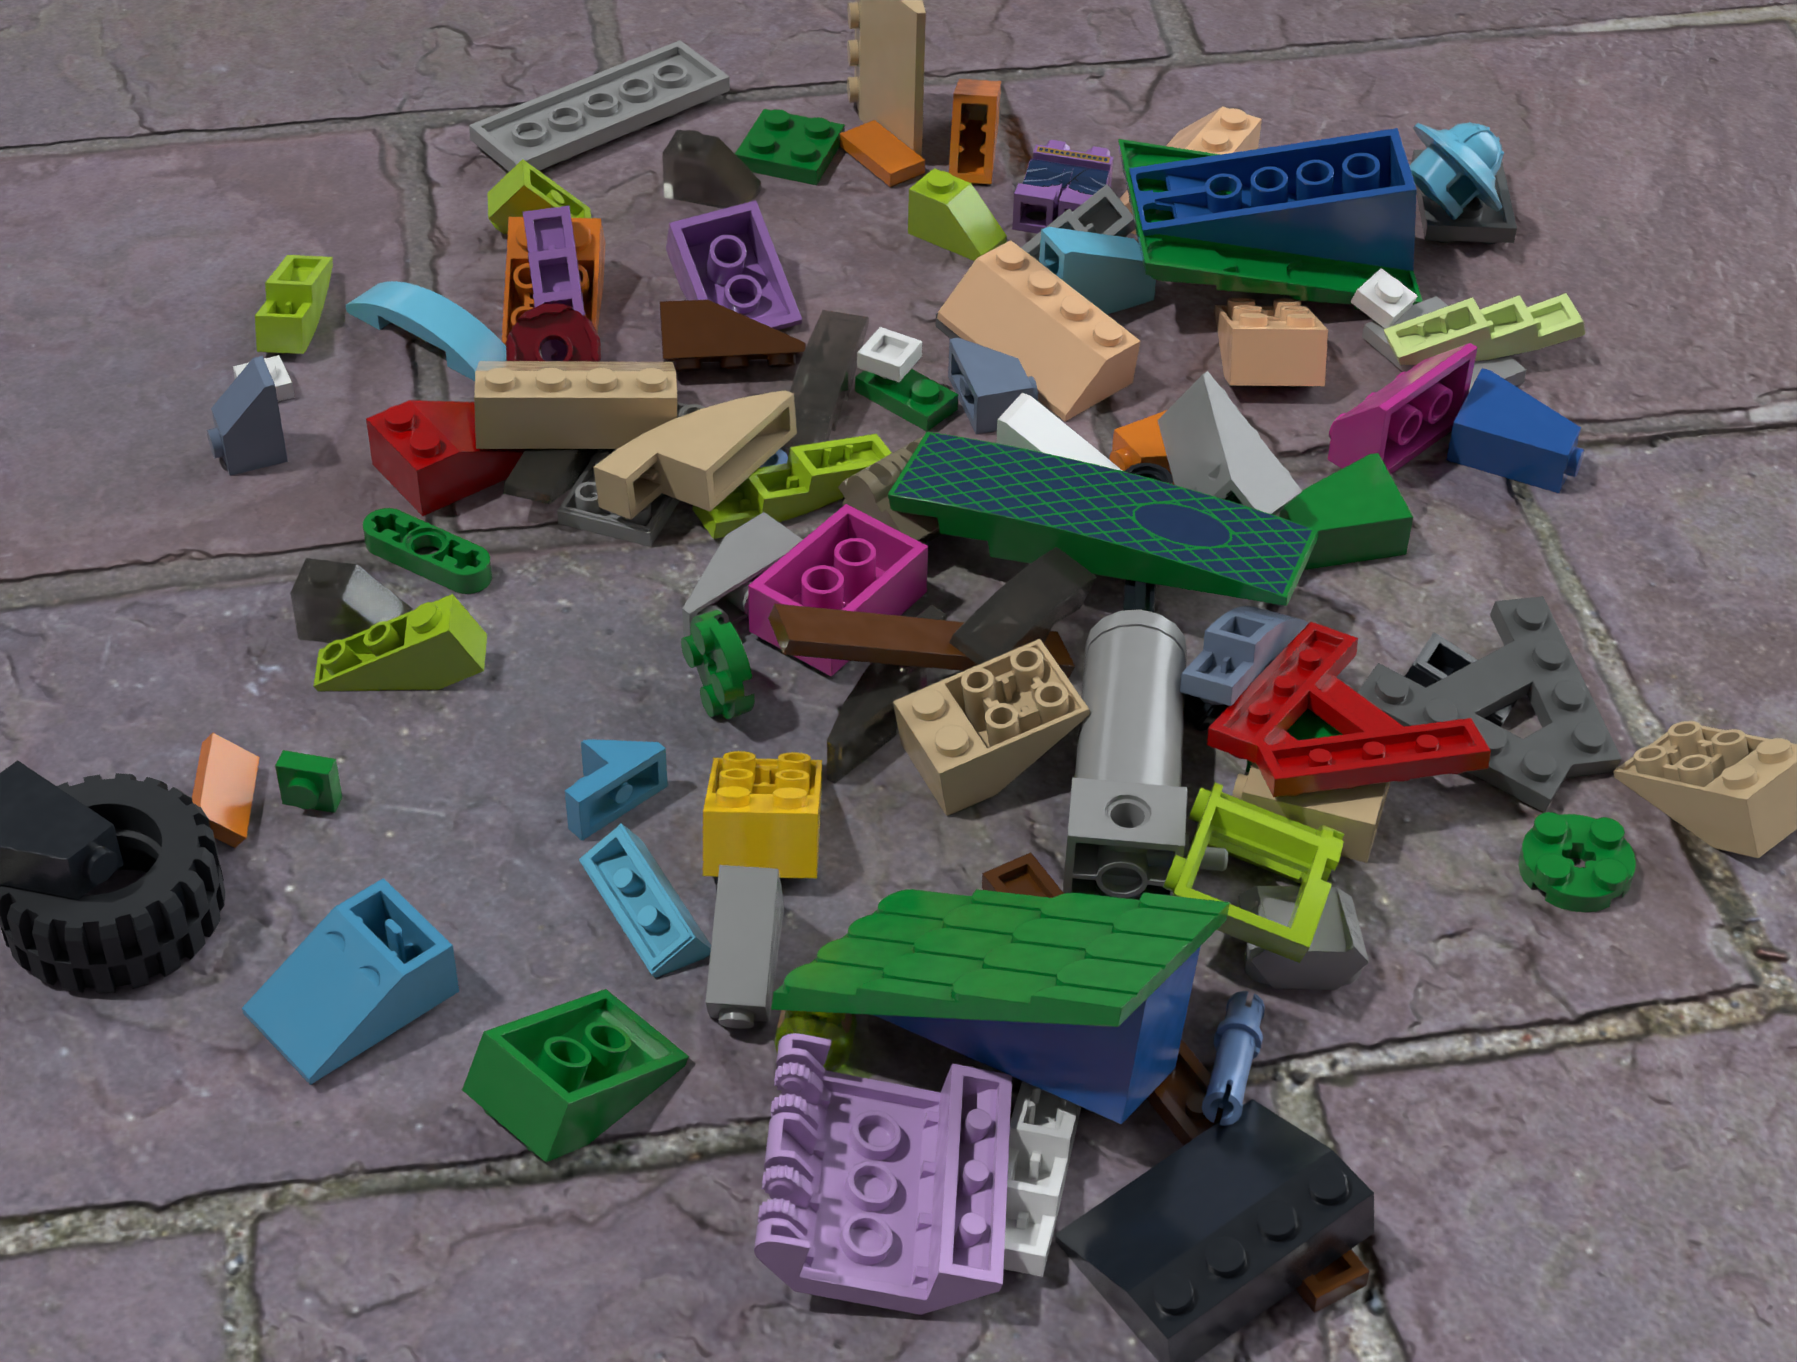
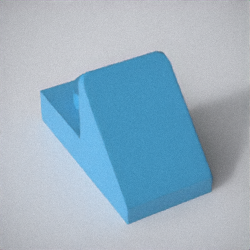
M583 740L581 742L584 777L565 790L568 829L583 841L668 787L666 748L659 742Z

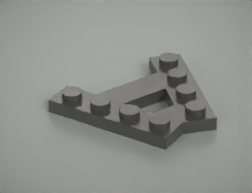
M1543 596L1495 601L1490 617L1504 646L1426 688L1380 663L1375 666L1357 693L1404 727L1471 718L1490 748L1491 754L1489 769L1467 772L1544 813L1566 778L1612 773L1622 759ZM1527 695L1542 728L1522 739L1484 718Z

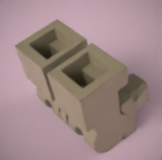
M920 437L847 478L838 488L845 497L843 506L847 504L926 544L928 541H932L942 535L939 529L938 518L893 511L890 509L888 499L889 491L923 438Z

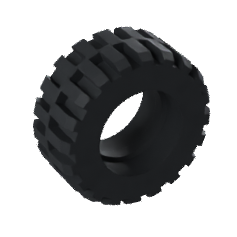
M116 773L114 779H102L100 774L83 777V783L69 786L68 782L57 787L114 825L124 864L118 870H138L147 873L122 889L98 895H84L79 900L0 885V927L6 946L11 950L12 957L22 968L29 971L32 970L34 977L53 986L57 981H60L62 988L69 991L83 993L85 987L95 988L99 994L116 993V987L131 984L132 988L136 989L148 985L149 978L160 973L164 977L170 975L180 968V960L185 956L192 959L206 944L204 936L210 937L221 920L220 911L225 906L224 879L209 819L202 808L193 803L191 797L175 787L168 791L166 783L150 777H146L144 781H138L133 774Z

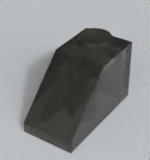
M677 129L662 153L664 198L725 209L755 201L761 191V181L719 137L705 135L695 130L683 131Z
M306 558L290 592L297 635L300 640L325 643L343 640L369 629L378 622L391 620L413 610V608L360 566L351 563Z

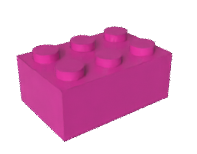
M845 504L748 585L749 632L780 648L768 619L774 604L900 616L927 592L928 546ZM795 656L831 677L849 662L847 660Z

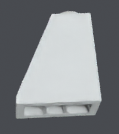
M1021 393L997 420L996 443L1057 455L1123 471L1030 395Z

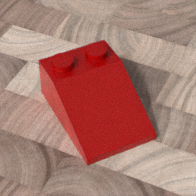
M408 400L366 418L372 465L422 516L550 460L549 452L546 449H476L474 402Z

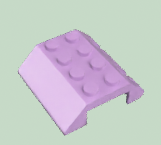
M797 1033L783 1036L778 1045L777 1069L774 1079V1086H777V1090H781V1094L779 1097H775L771 1104V1119L769 1121L764 1163L766 1172H763L762 1189L765 1190V1193L769 1194L772 1200L767 1199V1202H762V1205L759 1206V1224L757 1225L754 1248L755 1256L795 1292L919 1315L999 1292L1003 1285L1012 1076L952 1063L940 1093L827 1071L824 1068V1064L831 1046L830 1039Z

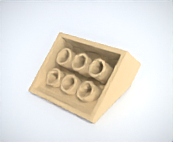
M855 0V2H848L849 29H855V40H848L847 42L849 66H854V77H847L849 103L856 102L859 119L863 123L876 120L922 157L926 12L923 0Z
M479 361L475 371L474 391L476 449H618L641 434L677 418V380L673 362Z

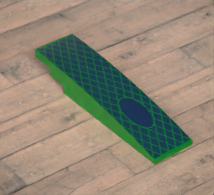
M933 432L925 433L888 493L890 509L893 511L938 518L941 534L988 541L990 557L1284 606L1288 605L1318 540V530L1177 485L1057 455Z

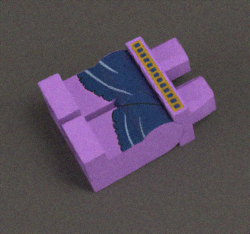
M1049 140L1046 146L1036 145L1033 151V159L1029 162L1022 184L1018 183L1014 192L1012 229L1038 234L1041 232V229L1046 228L1066 210L1070 209L1073 212L1106 184L1111 188L1113 157L1110 156V151L1107 148L1095 146L1087 150V152L1070 150L1066 142ZM1030 212H1043L1046 214V219L1040 221L1032 220L1026 217V214Z

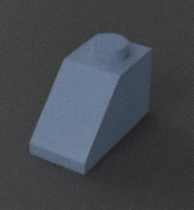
M961 338L949 339L948 378L955 392L959 394V401L976 435L997 431L998 418L1021 393L1030 395L1038 401L1036 381L1033 376H1027L1018 358Z
M263 356L255 357L211 408L215 428L207 430L209 445L214 459L223 457L230 476L288 462L275 384Z

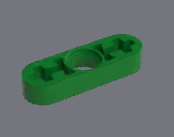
M394 508L375 510L369 513L363 520L365 545L367 550L373 555L461 594L480 592L487 588L492 581L490 555L486 549ZM423 547H437L440 549L436 553L428 555L415 553L416 550Z

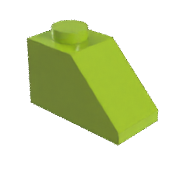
M524 159L487 193L488 219L503 234H508L509 217H523V212L569 206L571 218H591L590 208Z
M934 168L909 188L908 234L973 261L1007 242V235L971 183L952 176L948 172Z

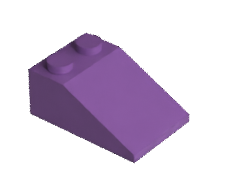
M756 200L669 223L666 251L679 286L687 300L708 299L776 330L802 323V317Z

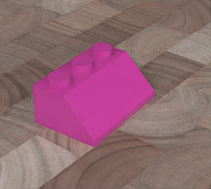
M1468 343L1424 359L1407 372H1401L1394 381L1378 392L1369 394L1362 403L1349 412L1340 414L1333 421L1329 430V438L1331 440L1327 460L1343 469L1369 454L1379 453L1391 475L1450 433L1453 423L1469 394L1478 347Z

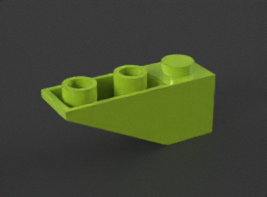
M451 594L434 602L423 603L415 610L388 621L378 622L367 630L343 640H335L324 648L319 649L313 687L317 691L439 690L484 671L487 633L454 594Z

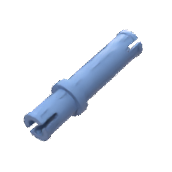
M1248 991L1236 992L1227 1001L1225 1020L1219 1023L1214 1036V1046L1217 1051L1207 1093L1202 1103L1204 1115L1213 1123L1218 1107L1223 1109L1220 1125L1224 1126L1235 1123L1242 1115V1103L1251 1063L1259 1054L1263 1040L1260 1024L1264 1017L1265 1006L1263 1000L1256 994L1253 995L1251 1006H1245Z

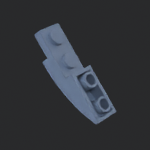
M1241 606L1226 612L1205 630L1203 651L1182 672L1180 692L1199 697L1208 704L1231 706L1253 680L1308 625V622L1303 619L1252 606Z

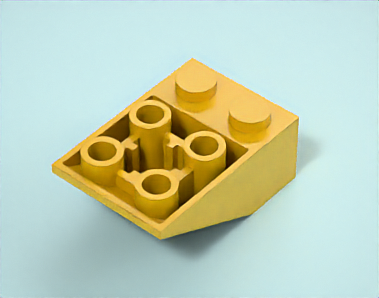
M745 751L728 752L723 755V758H713L703 808V876L718 877L719 865L778 869L780 878L817 879L822 760H811L808 754L799 752L783 753L778 756V759H757L755 754Z

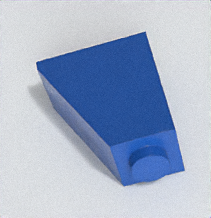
M1482 368L1453 423L1446 460L1560 493L1567 476L1576 477L1582 463L1584 449L1577 447L1581 427L1493 371Z

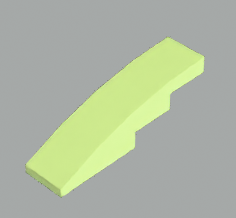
M1567 293L1529 307H1526L1519 295L1483 309H1479L1472 297L1384 329V334L1400 365H1417L1424 359L1468 343L1478 347L1475 361L1529 352L1584 336L1585 328L1583 319Z

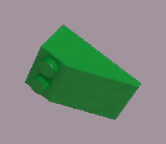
M604 989L484 1031L462 1091L480 1105L487 1115L496 1119L523 1142L529 1151L538 1155L545 1162H549L589 1145L685 1067L689 1056L611 992Z

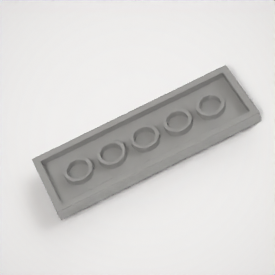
M679 40L470 124V140L509 172L522 159L537 170H542L558 162L569 160L573 156L594 147L603 146L609 141L625 134L639 131L643 127L661 119L672 117L678 112L697 104L708 102L712 98L730 91V79L727 74Z

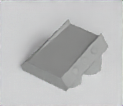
M1255 886L1238 895L1240 907L1266 919L1288 926L1300 886ZM1337 887L1330 888L1312 943L1300 963L1248 942L1246 943L1244 956L1245 973L1259 983L1270 984L1273 989L1337 990L1342 985L1351 984L1356 981L1361 975L1362 968L1369 963L1352 896Z

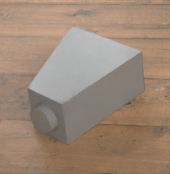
M719 865L705 1003L709 1017L719 1019L718 1023L722 1026L747 1029L754 1027V1021L769 1022L784 913V898L778 869Z

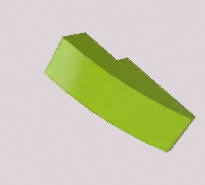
M287 255L265 282L266 302L255 314L257 352L305 353L314 336L323 311L333 268V257Z

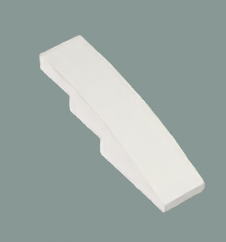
M1024 1081L1021 1083L1010 1121L1004 1269L1043 1277L1065 1185L1081 1106Z

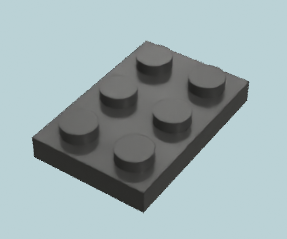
M1413 150V155H1412V161H1411V163H1412L1424 150ZM1501 162V167L1495 175V189L1502 205L1499 211L1493 210L1475 196L1463 208V212L1453 220L1440 205L1427 197L1416 186L1424 239L1440 243H1450L1453 241L1481 242L1484 244H1495L1498 242L1514 243L1517 226L1503 163Z

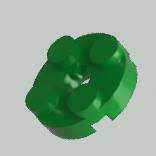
M713 610L695 616L692 619L690 635L681 638V648L690 668H697L703 687L700 688V697L707 714L710 717L721 714L725 718L730 719L752 711L755 696L754 694L745 696L743 682L753 678L744 646L736 629L731 622L720 625L717 620L723 613L719 610Z
M1545 812L1535 818L1533 827L1525 835L1518 866L1523 881L1530 889L1534 883L1539 889L1547 893L1546 902L1564 910L1586 913L1610 907L1612 899L1619 897L1621 894L1622 898L1625 896L1632 883L1636 859L1631 845L1624 838L1625 831L1623 826L1614 819L1607 817L1595 819L1577 814L1559 815L1553 812ZM1569 858H1578L1585 861V867H1575L1573 860Z

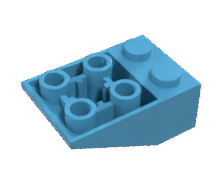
M382 878L335 906L242 1007V1011L249 1021L311 1085L458 993L459 986L453 945Z

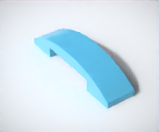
M397 281L378 283L346 304L347 313L378 330L393 323L446 352L447 367L475 381V371L479 361H507L506 345L482 322L451 300L418 285Z

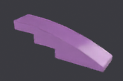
M562 206L523 212L534 293V306L537 307L541 304H564L572 307L573 310L580 312L584 316L585 311L570 207ZM549 340L541 347L542 358L545 361H562L568 353L566 345L559 340Z

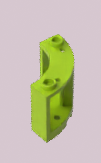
M1216 782L1211 791L1200 788L1188 818L1198 822L1191 847L1186 858L1175 855L1163 888L1172 891V896L1221 901L1191 889L1207 847L1225 848L1228 851V855L1300 883L1299 893L1288 926L1230 904L1227 920L1217 929L1220 932L1300 963L1310 948L1332 885L1327 880L1331 870L1335 871L1339 863L1344 843L1342 840L1344 833L1325 825H1321L1317 830L1223 793V785Z

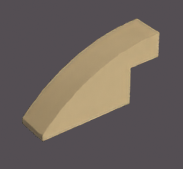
M785 390L727 401L675 418L641 434L616 449L593 467L599 508L631 520L663 493L707 511L713 510L797 434L794 393Z

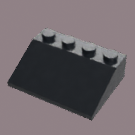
M1251 1099L1243 1105L1242 1115L1238 1121L1225 1126L1220 1125L1219 1121L1057 1232L1054 1238L1060 1248L1158 1362H1194L1301 1286L1304 1279L1312 1274L1316 1275L1374 1233V1192L1331 1148Z

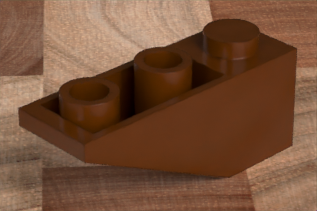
M708 299L660 301L663 362H673L676 372L701 370V363L720 362V369H744L749 367L748 360H767L768 367H789L796 365V358H804L805 342Z

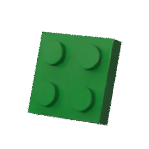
M763 109L734 154L735 169L817 185L840 148V133L845 132V124L830 122L820 117L809 118L789 114L780 109Z

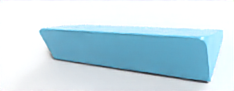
M622 823L579 859L652 976L655 978L705 959L710 955L711 944L644 842Z

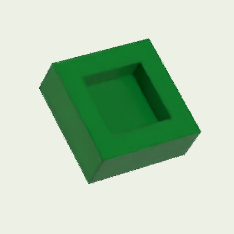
M283 750L275 765L282 804L296 806L301 809H314L335 813L342 800L336 759Z

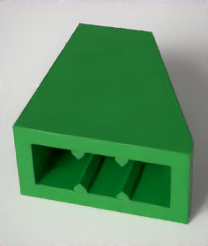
M1379 453L1369 454L1303 489L1279 514L1281 518L1318 530V540L1304 570L1406 555L1413 522V515Z

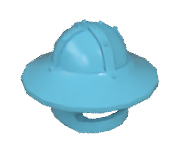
M1471 122L1457 124L1449 130H1436L1420 123L1413 127L1415 133L1427 148L1409 166L1415 185L1427 197L1440 205L1453 220L1463 212V208L1475 196L1495 211H1499L1502 208L1495 189V175L1501 167L1504 151L1499 142L1500 138L1490 131V127Z

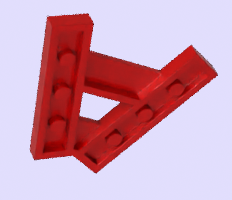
M1311 621L1258 675L1238 699L1208 728L1207 745L1227 752L1236 758L1256 763L1273 797L1298 796L1309 792L1339 788L1350 789L1362 785L1392 781L1403 782L1414 778L1460 774L1466 771L1489 769L1491 754L1490 748L1471 718L1404 727L1339 680L1337 676L1357 655L1358 638ZM1308 708L1343 735L1297 740L1286 731Z

